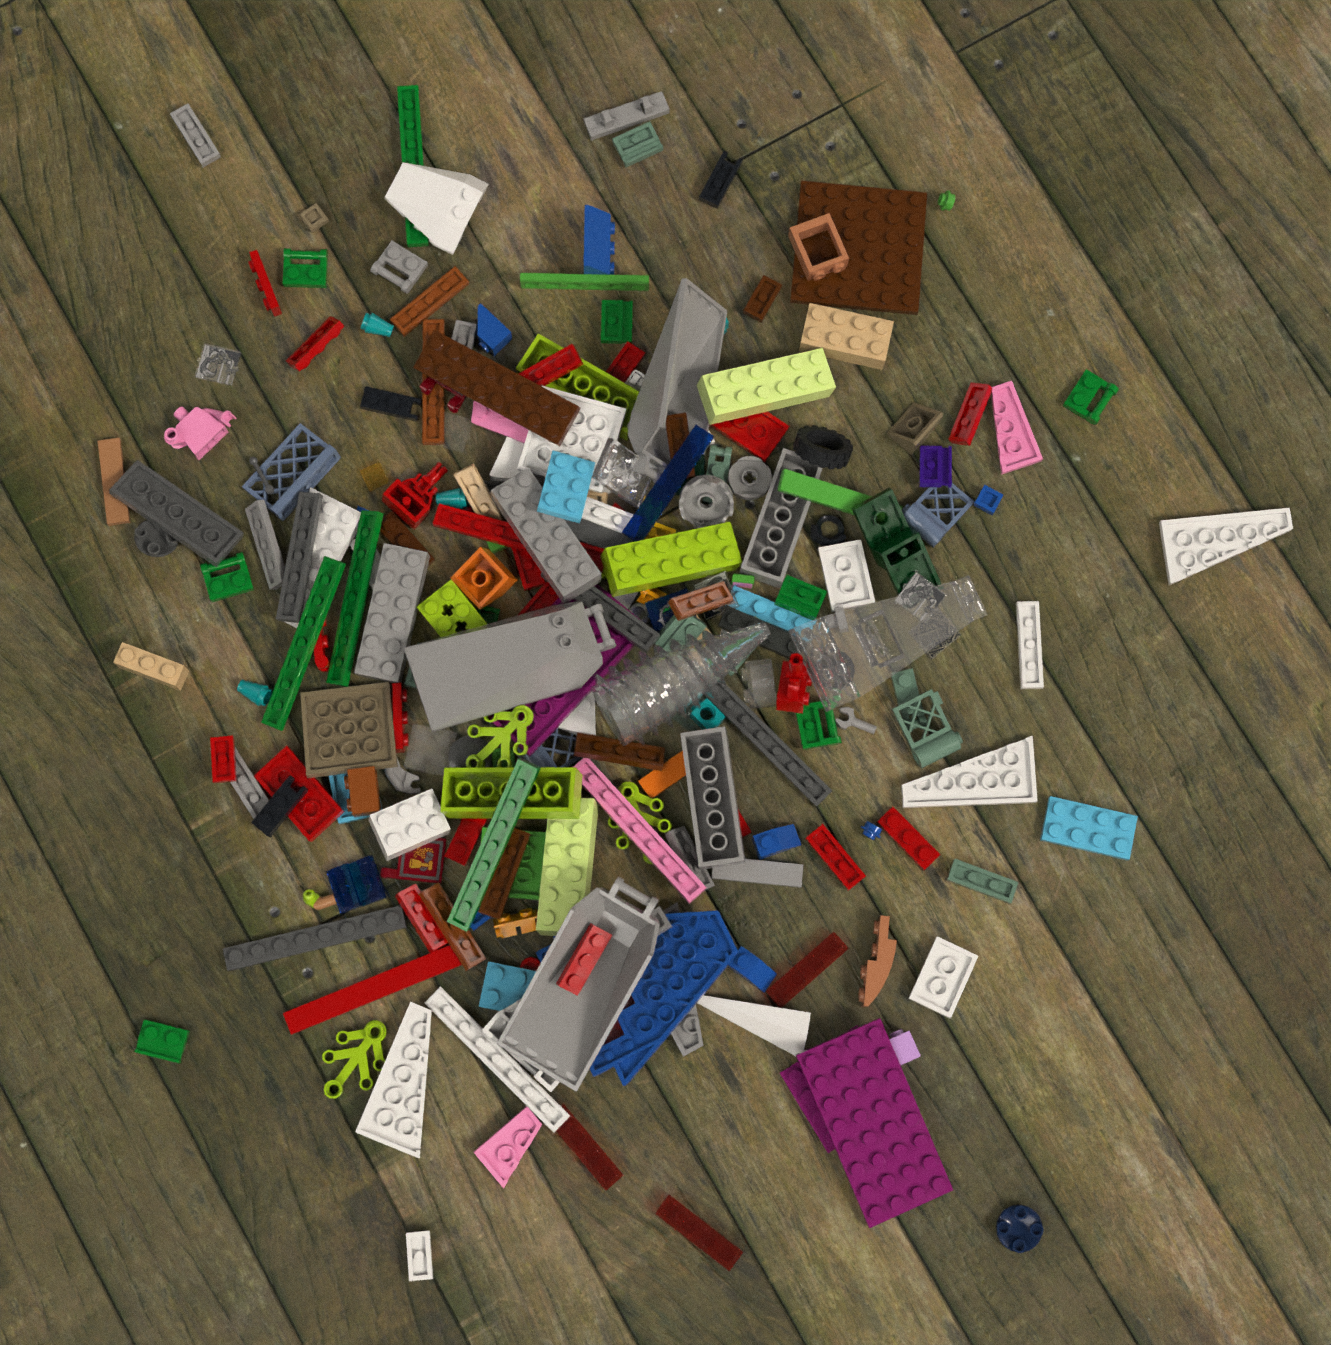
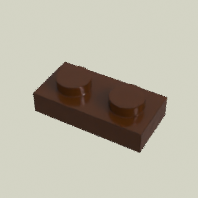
M763 275L745 306L743 314L762 323L782 289V284Z

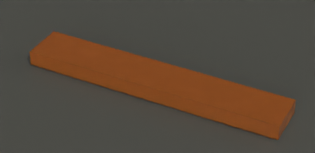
M444 319L423 320V348L433 330L445 335ZM422 373V382L429 376ZM437 383L430 395L422 393L423 445H445V389Z

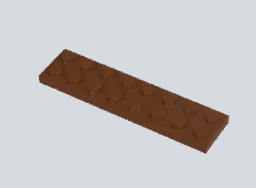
M433 330L413 367L419 372L559 447L581 409L578 405L436 330Z

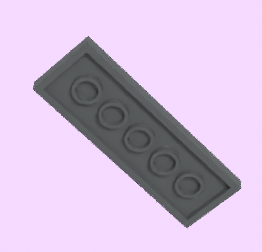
M139 460L109 489V493L215 567L222 562L244 537V532Z

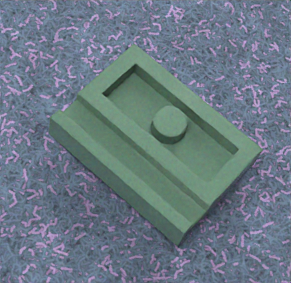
M650 121L612 138V143L621 160H623L625 167L655 155L664 149Z
M673 615L659 632L660 638L655 644L679 660L707 626L695 616L678 621L676 616Z

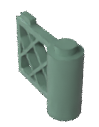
M932 689L892 708V712L911 748L913 758L921 769L960 750V744L963 743L960 734L951 729L940 707L943 701L938 691L933 692ZM927 696L930 697L933 703L930 712L919 708L921 700ZM905 707L913 709L911 721L903 720L899 710ZM918 711L929 715L925 727L914 723ZM932 716L940 718L944 727L937 731L929 729ZM913 726L924 730L921 739L916 742L913 741L910 735Z

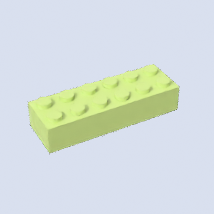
M823 348L702 375L696 385L709 425L830 397L836 388Z
M581 798L579 819H547L536 931L540 935L556 936L570 909L590 893L599 808L594 798Z

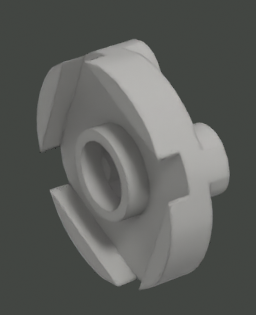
M746 456L737 460L731 466L728 474V484L733 495L744 500H756L765 496L772 481V474L768 465L766 466L761 459L754 456ZM748 473H751L752 477H756V480L752 481V483L744 480Z

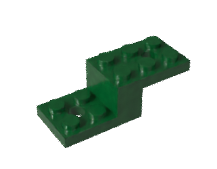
M887 488L851 508L876 564L887 571L897 596L900 595L915 574H918L938 591L944 589L919 532L908 526L891 488ZM884 512V520L881 523H877V514ZM918 586V587H916L915 589H916V590H919V589H922L923 587ZM916 593L909 597L913 604L923 601ZM902 604V607H903L904 609H906V610L909 609L908 607L906 608V606H904V604Z

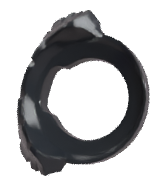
M823 516L816 524L811 525L810 537L821 546L845 542L846 535L844 534L843 523L835 516ZM826 521H831L838 527V533L832 538H827L822 534L821 525Z

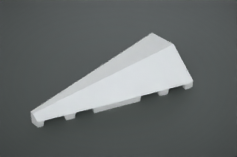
M704 995L697 1002V1004L794 1056L804 1051L811 1015L809 1012Z

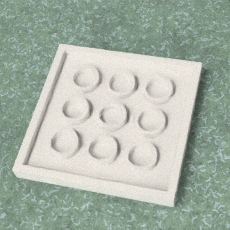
M542 386L578 405L581 409L560 447L528 430L517 470L523 471L529 467L533 475L545 478L552 451H557L595 462L589 490L602 494L627 411L626 408Z

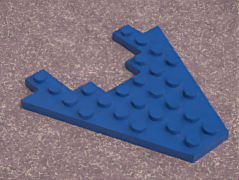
M719 911L665 914L672 928L657 936L654 955L631 994L635 1004L623 1009L617 1019L625 1035L602 1046L590 1067L593 1077L615 1068L622 1085H628L739 954ZM551 945L536 952L540 963Z

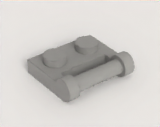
M391 241L380 258L372 265L370 272L375 275H381L399 286L401 291L408 294L427 268L428 263L394 241ZM385 264L409 278L406 281L384 268Z

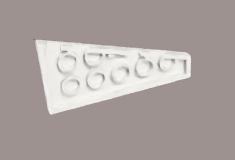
M311 487L309 492L320 493L323 499L302 613L324 556L341 562L357 533L361 512ZM285 622L295 628H297L299 624L294 622Z

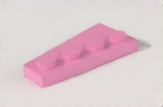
M1009 381L992 387L991 399L1001 475L1041 462L1043 460L1013 382Z

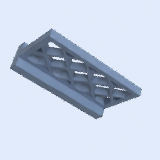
M300 423L260 466L266 480L278 479V488L274 489L273 494L279 493V499L272 506L268 503V494L265 491L264 483L263 490L253 491L251 489L255 482L262 481L257 471L246 481L242 488L256 500H264L266 507L283 522L297 507L299 492H309L310 487L314 488L341 457L334 447L326 444ZM303 431L307 435V442L296 443V437ZM312 446H322L324 448L319 455L312 456ZM307 447L308 456L297 457L296 448ZM292 449L293 458L282 459L281 454L285 450ZM308 461L307 469L297 472V462ZM293 463V472L282 474V464ZM278 465V474L267 475V469L270 466ZM293 477V484L290 487L282 488V478Z

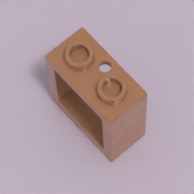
M830 213L790 227L788 237L807 281L812 279L820 280L828 273L833 271L838 273L847 267L849 257ZM828 230L839 257L812 266L801 240Z

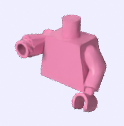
M179 407L175 411L174 417L180 422L175 428H168L165 431L164 439L175 449L188 446L195 457L200 460L228 433L226 426L228 428L231 427L229 421L231 419L236 420L237 418L228 410L223 412L210 408L200 409L195 407L189 413L184 407Z

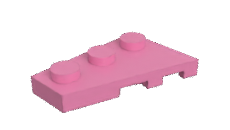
M473 401L471 423L525 444L528 429Z
M528 1106L523 1108L474 1151V1154L503 1188L542 1126V1123Z

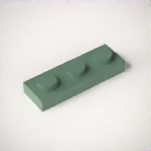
M953 859L946 880L1008 904L1012 903L1019 883L958 859Z

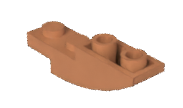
M879 916L878 921H874L873 934H877L876 943H872L871 957H875V960H867L865 965H861L860 979H864L863 988H859L858 1001L862 1002L861 1007H868L877 997L892 967L897 940L888 939L890 916Z

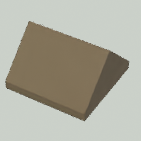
M913 403L886 434L909 454L913 455L940 424L943 413Z

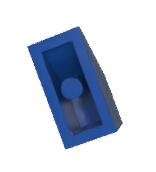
M480 303L478 305V346L486 354L489 352L495 356L512 340V334L508 328Z
M794 824L774 828L752 837L759 860L801 846Z
M741 946L738 950L739 954L728 965V968L764 993L777 973Z

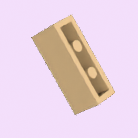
M123 642L113 662L123 670L181 691L189 673V670L182 664Z

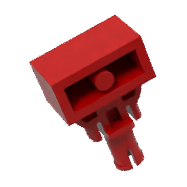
M437 462L426 475L422 476V474L418 473L414 478H409L402 482L397 478L382 494V502L413 530L429 515L432 496L438 491L434 485L448 472L445 466L441 467L442 464L440 462Z
M798 653L791 654L789 662L783 661L776 699V710L803 714L804 705H809L810 692L806 691L807 686H812L813 673H809L810 664H803V657Z

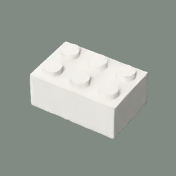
M433 789L369 815V823L386 861L449 835L451 828L445 815L440 812L441 806Z

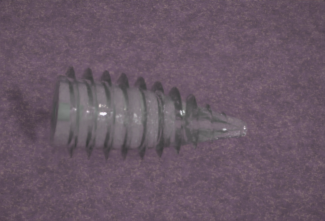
M757 623L745 628L739 627L731 632L722 629L720 635L715 636L708 631H703L701 640H697L691 634H686L685 645H681L675 639H670L668 651H665L656 644L653 647V657H649L646 653L640 651L638 653L639 663L634 664L625 658L623 660V671L620 672L615 667L609 666V678L606 680L596 674L595 685L591 687L593 696L608 726L623 746L634 740L645 746L644 735L650 731L659 738L658 726L662 723L667 724L673 729L672 717L676 714L681 715L687 720L686 708L692 704L701 710L699 699L704 694L714 699L712 688L717 683L726 687L724 678L730 671L737 673L736 666L744 658L747 659V656L765 641L771 633L765 623Z

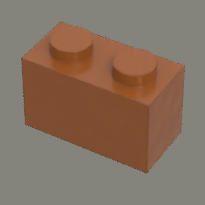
M375 766L348 769V776H344L345 789L350 791V798H347L348 812H352L354 817H362L380 811L381 803Z

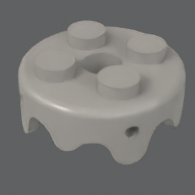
M699 475L690 479L682 487L679 495L681 516L683 520L689 521L694 529L724 523L729 516H732L734 509L733 493L725 481L713 475ZM710 497L712 502L704 505L700 502V499Z

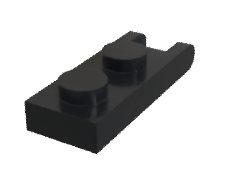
M723 151L699 196L700 201L716 209L719 208L743 162L741 158L737 160L736 164L725 160L728 156L726 151Z
M366 386L360 407L367 411L417 421L418 416L410 413L413 404L422 405V399Z
M292 775L283 782L251 822L270 838L308 791L305 786L298 792L291 787L295 780Z

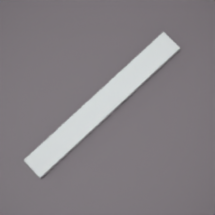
M441 986L429 997L425 1004L555 1133L570 1115L501 1046L482 1031L483 1028Z

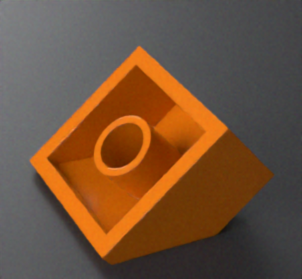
M480 547L451 577L452 581L480 610L503 596L518 581L490 549Z

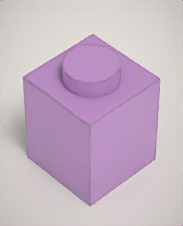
M900 1029L889 1034L891 1037L889 1040L900 1065L920 1057L910 1031L903 1032Z

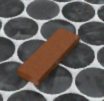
M721 581L671 598L668 603L677 620L680 621L727 605L734 599L725 582Z

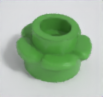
M950 190L940 194L937 204L940 205L942 211H950L955 202V194L950 193Z

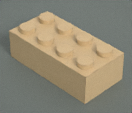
M809 303L799 352L823 348L826 358L883 370L894 321Z

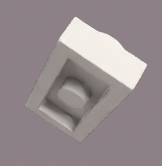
M430 1230L406 1233L409 1281L433 1279Z

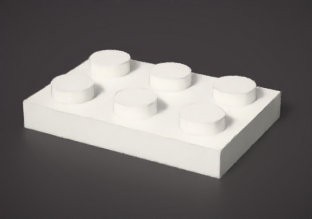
M861 539L819 547L818 554L831 612H835L834 608L843 607L844 610L875 604Z
M937 936L908 999L950 1019L978 955Z

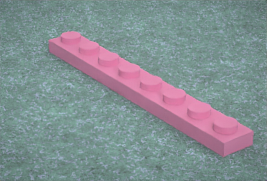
M583 758L573 766L583 775V788L596 800L602 809L689 904L706 890V886L590 759Z

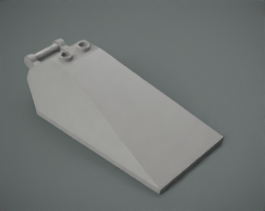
M687 278L682 279L631 412L630 422L628 423V437L635 453L639 455V460L634 464V470L641 475L648 476L659 486L665 484L668 472H672L666 430L667 415L687 413L693 459L699 455H705L709 422L696 385L702 375L718 372L727 310ZM649 462L657 466V472L649 467Z
M582 601L553 605L405 647L404 652L431 732L582 688L589 678L602 666L601 652L616 647L615 640L611 639L602 612L604 610L602 605L596 604L587 609L584 608ZM594 616L603 640L602 643L597 644L588 619L589 617Z
M619 876L610 891L603 887H597L570 909L497 1042V1045L576 1092L652 959L660 926L658 919L651 916L659 900L655 897L650 898L624 883L625 880ZM620 890L647 906L646 909L642 911L617 896L618 891ZM590 923L612 934V937L577 996L559 987L556 982Z

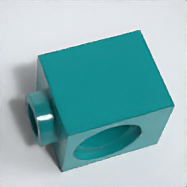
M708 698L703 702L698 700L690 708L692 710L690 718L702 730L717 728L726 717ZM704 710L709 711L712 718L704 720L701 718L700 712Z

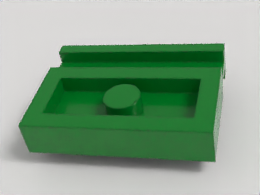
M602 300L601 343L622 344L628 341L632 344L633 300H630V302Z
M786 575L774 605L815 621L827 591Z
M144 1019L137 1041L138 1044L134 1052L181 1064L182 1054L184 1053L190 1031Z

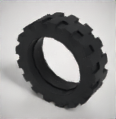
M812 425V427L804 426V428L801 427L793 444V450H795L797 456H801L802 460L809 461V464L819 465L820 468L842 469L849 462L853 445L850 444L851 441L849 439H845L844 435L838 434L835 430ZM816 445L824 446L826 448H829L830 450L818 447Z

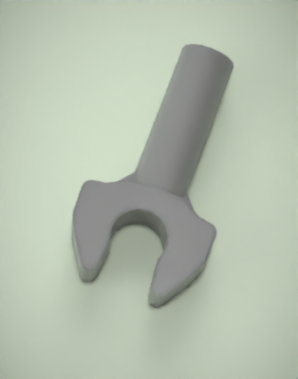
M844 707L839 709L840 713L848 716L847 721L835 719L840 729L846 730L847 727L854 726L874 735L877 726L856 718L853 708Z

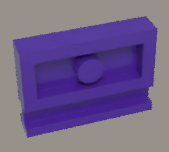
M920 446V487L948 486V488H951L952 446H948V448H942V446Z

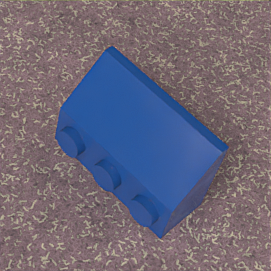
M585 205L584 274L614 275V262H610V255H615V242H611V235H615V222H611L610 213L590 205Z

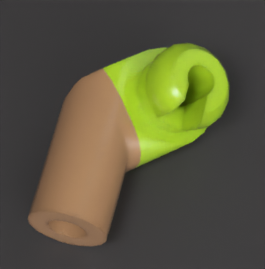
M307 889L303 893L305 904L315 910H321L337 904L334 893L324 897L318 895L312 889Z

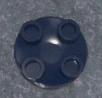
M1013 1205L1006 1208L999 1215L996 1223V1233L1000 1242L1007 1249L1017 1253L1033 1249L1039 1243L1044 1231L1039 1215L1025 1205Z

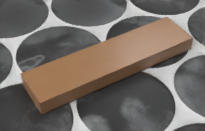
M121 439L99 440L98 449L107 525L131 523L129 507L109 493V489L125 473Z

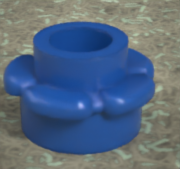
M866 821L864 826H861L864 830L862 833L864 836L871 840H874L875 837L881 838L879 835L882 829L868 821Z

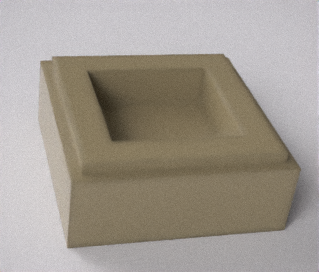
M317 203L299 214V217L311 233L329 222V219Z

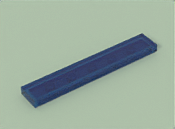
M697 424L694 426L628 522L622 534L634 542L644 540L714 439L712 434Z

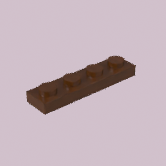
M577 732L574 756L662 771L665 754V748Z
M514 828L481 902L478 913L498 920L501 919L527 847L530 833Z

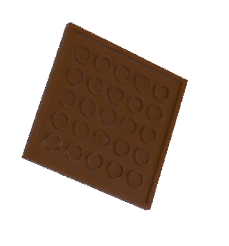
M801 181L797 225L830 213L848 254L849 261L847 267L841 272L834 273L833 271L826 274L820 280L812 279L807 281L797 255L794 252L790 303L805 305L813 303L826 307L918 315L927 192ZM828 230L801 240L812 266L839 257Z

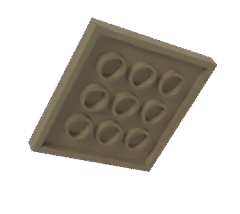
M390 682L300 693L307 778L346 774L348 769L375 766L376 770L398 767Z

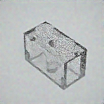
M772 660L745 661L744 668H740L741 680L746 681L747 690H743L744 703H748L750 709L776 706Z

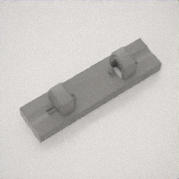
M661 91L584 118V124L592 141L669 114L670 109Z

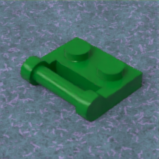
M284 248L283 287L327 288L328 249L298 251ZM292 259L320 260V265L291 263Z
M1086 369L1064 402L1063 407L1089 423L1096 425L1100 420V414L1111 397L1117 394L1119 388ZM1099 388L1105 391L1093 411L1089 412L1086 408Z
M243 552L236 553L234 557L223 559L217 567L211 563L207 564V562L200 564L212 603L254 590ZM240 565V570L211 577V572Z
M832 699L809 703L808 706L804 705L803 714L795 713L802 750L842 743L841 736H838L833 712L834 701ZM819 709H824L829 738L823 737Z

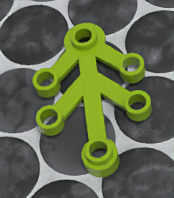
M525 705L515 707L512 712L495 713L492 720H489L488 716L483 717L486 722L490 723L497 720L510 721L504 728L481 727L475 724L468 727L467 733L471 738H479L480 736L495 737L478 754H472L467 757L466 768H473L471 766L473 759L477 761V765L474 768H484L485 759L500 745L501 758L497 761V767H502L503 760L508 762L507 767H512L510 759L511 734L516 729L517 742L513 746L514 753L525 755L528 752L526 733L527 727L532 723L534 715L532 710ZM521 712L525 714V718L522 721L518 718ZM474 727L478 729V734L475 736L472 734ZM520 744H522L524 747V750L521 753L517 750Z
M624 782L618 787V791L648 824L657 827L663 833H667L672 829V824L669 820H661L640 811L637 802L650 806L652 811L660 812L664 808L662 800L658 798L653 799L641 794L638 786L633 782ZM629 788L631 789L632 794L629 797H626L624 795V792L626 789ZM655 801L660 802L659 809L653 808V803ZM609 817V819H608V824H609V826H610L611 828H614V829L620 828L618 825H617V826H613V825H612V818ZM667 822L668 829L662 830L661 824ZM624 832L616 840L617 847L625 850L630 846V838ZM625 838L627 840L626 846L621 847L620 840ZM643 854L645 862L653 865L651 861Z
M373 1020L368 1022L362 1030L338 1032L336 1041L341 1045L348 1044L350 1040H364L359 1047L338 1051L326 1050L322 1054V1059L327 1064H332L336 1060L350 1058L337 1078L325 1084L324 1093L328 1098L336 1099L342 1095L343 1084L358 1064L361 1077L359 1081L360 1088L365 1091L373 1088L374 1081L370 1078L366 1052L372 1045L375 1056L373 1067L376 1071L381 1072L382 1069H378L376 1063L378 1060H382L384 1063L386 1061L383 1056L381 1042L387 1034L386 1027L382 1022ZM373 1028L379 1029L378 1036H372L371 1031ZM343 1033L347 1035L345 1042L339 1040V1036ZM329 1052L334 1056L331 1061H327L325 1058ZM365 1079H369L371 1082L368 1088H364L362 1085ZM332 1085H337L338 1087L336 1094H332L330 1091Z

